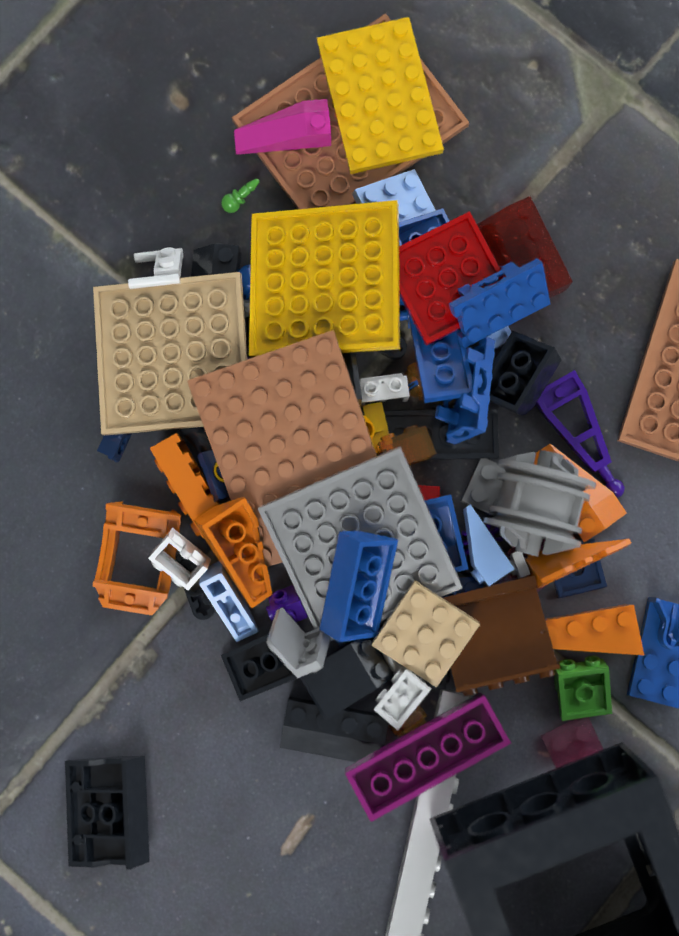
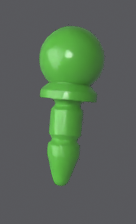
M259 179L249 181L239 192L234 189L232 194L225 195L221 202L222 208L228 213L238 211L240 204L245 203L244 198L251 191H254L259 184Z

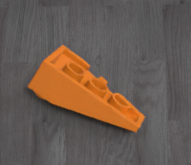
M552 444L541 449L563 455V459H567L578 469V476L596 483L595 489L583 491L590 495V500L583 502L577 526L582 528L579 536L583 542L602 532L627 514L610 489ZM540 450L536 452L534 465H537Z
M245 497L214 506L193 520L250 608H254L273 594L268 569L264 561L263 544L259 537L258 520Z
M630 539L581 544V547L549 555L542 554L543 551L540 549L538 557L526 554L528 558L525 561L530 572L529 576L535 575L537 589L626 548L631 544Z

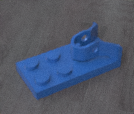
M408 312L407 324L408 329L411 330L424 403L457 399L462 394L471 396L473 380L469 362L465 361L466 348L459 344L457 337L461 329L426 346Z
M648 597L640 632L644 655H635L627 695L679 708V604L660 600V598Z

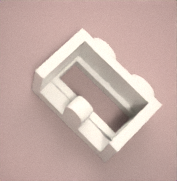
M402 373L360 379L362 394L360 408L366 402H385L388 399L402 398L403 402H408L410 395L407 375L404 376Z
M174 528L169 531L148 558L156 569L166 572L177 586L184 587L187 590L204 574L211 561L206 554ZM168 543L180 551L183 558L189 559L197 565L191 573L163 551Z

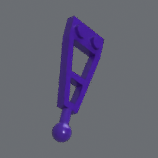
M574 370L547 385L536 405L542 416L593 473L598 470L606 483L605 486L619 498L625 491L624 484L620 480L614 479L607 467L612 462L588 392ZM579 397L590 429L574 438L551 411ZM592 436L600 456V460L597 462L580 445L581 442Z

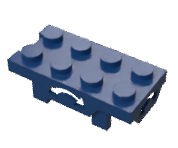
M535 259L520 268L513 262L502 266L501 271L473 284L472 287L466 284L458 288V294L462 297L449 303L451 314L458 318L461 332L457 334L459 344L466 348L550 305L543 262ZM503 275L506 276V277H503L499 282H497V283H495V284H493V285L485 286V288H482V287H481V286L484 285V284H485V285H489V284H492V283L496 282V281L499 279L500 276H503Z
M486 337L480 340L479 345L475 348L466 349L465 361L469 362L473 380L471 396L462 394L460 398L456 399L455 404L452 406L453 408H448V402H451L452 399L443 400L442 406H436L435 418L449 423L446 436L447 442L455 445L486 432L492 366L495 356V340Z

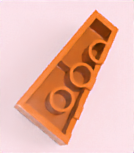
M177 433L150 448L156 458L154 461L161 473L164 472L168 479L166 481L172 493H176L179 497L180 502L178 504L185 515L189 514L192 521L214 506L220 505L219 501L214 502L205 476L185 441ZM193 521L190 525L197 537L201 535L204 538Z
M623 604L545 619L553 649L644 655L635 608L632 604Z

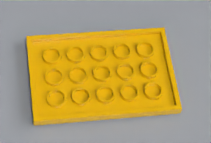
M409 17L317 38V45L350 174L443 153L444 147Z

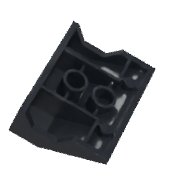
M117 756L65 761L68 866L94 868L105 865H126V870H131L150 862L145 756Z

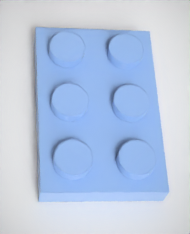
M415 169L357 188L352 193L357 204L397 200L399 204V222L436 211Z

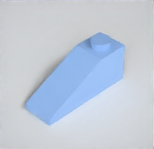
M470 504L463 509L470 563L474 569L471 573L479 585L483 583L485 586H490L514 570V567Z
M220 561L210 565L200 577L199 585L235 641H241L259 632L246 600Z

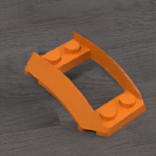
M124 501L107 503L100 556L92 587L96 588L99 594L98 599L104 608L153 615L168 598L172 581L171 576L164 571H160L157 589L111 581L120 531L164 538L172 528L177 532L180 531L181 515L173 509L168 512L123 504ZM168 543L164 548V552L176 560L177 549Z

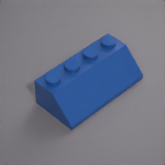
M339 531L319 630L338 642L376 637L379 632L398 539L363 531Z

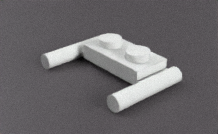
M169 247L160 251L134 253L135 263L155 261L154 276L128 279L130 289L180 284L183 259L182 248L174 249Z

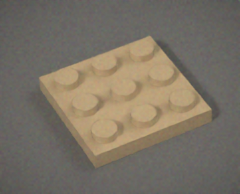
M414 580L372 641V646L437 687L480 626V623Z

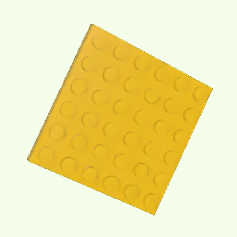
M397 200L252 214L249 356L251 358L331 330L335 332L342 353L400 349L399 204Z

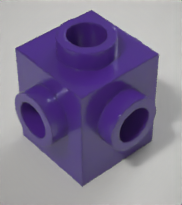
M294 585L278 590L268 597L270 605L266 609L271 621L274 620L276 610L283 608L295 622L308 618Z

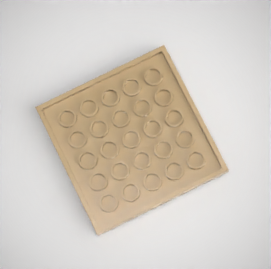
M234 272L180 278V284L130 289L128 283L93 287L101 434L105 436L204 427L187 380L247 360L242 274Z

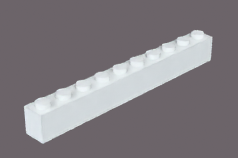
M440 689L434 718L468 700L471 696L463 697V693ZM456 775L416 796L385 936H424V934H421L423 924L428 923L430 908L427 907L429 897H434L436 882L433 881L434 872H439L442 856L438 855L440 849L429 818L453 809V804H450L451 795L456 794L459 779L455 778Z

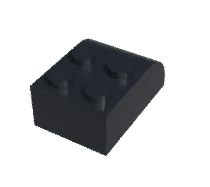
M512 330L493 362L489 395L490 402L521 416L527 414L537 403L562 361L555 347Z

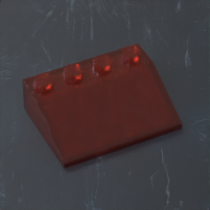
M531 196L508 205L477 224L500 269L510 262H513L520 268L535 259H539L543 262L549 298L566 291L573 281Z

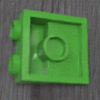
M587 656L583 662L576 663L570 659L560 661V669L554 670L556 674L554 675L555 690L558 693L559 716L561 720L612 714L609 667L605 661L597 656Z

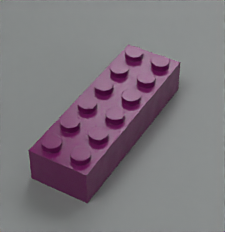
M480 692L346 767L345 775L370 822L511 744L485 695Z

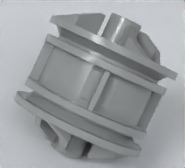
M540 450L537 465H534L535 452L500 459L498 466L503 468L506 473H498L497 479L503 481L497 506L490 505L489 511L496 513V515L492 518L484 517L483 523L501 528L500 535L511 546L516 547L515 551L537 557L542 539H545L542 552L545 555L581 547L582 542L575 540L573 533L581 534L582 528L577 526L583 502L590 500V495L583 491L595 489L596 483L578 476V469L567 459H563V455Z

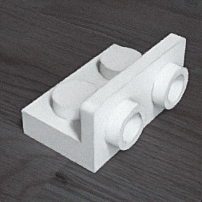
M400 669L391 680L394 683L389 691L384 689L375 700L379 704L374 710L397 730L400 729L431 690L428 685L409 669L405 671Z

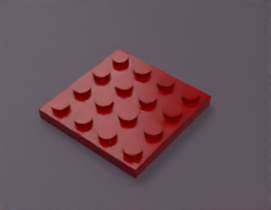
M470 211L399 246L400 297L426 346L460 329L458 318L451 314L449 307L450 302L462 297L458 294L457 289L466 284L472 287L473 284L501 271ZM504 275L500 276L496 282L489 285L484 284L481 287L485 288V286H490L499 282L504 277Z

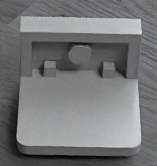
M283 608L276 610L267 644L271 651L283 661L285 666L299 678L323 668L330 636L319 630L320 627L305 633Z

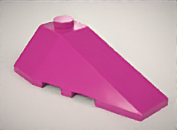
M327 99L302 101L235 129L236 155L331 146V126Z

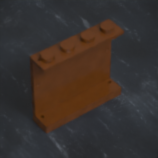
M535 575L443 597V599L480 623V626L451 666L456 692H462L463 697L477 694V688L488 686L489 691L503 688V682L510 680L514 681V685L528 682L531 675L539 674L540 679L556 675L554 670L560 669L537 592Z

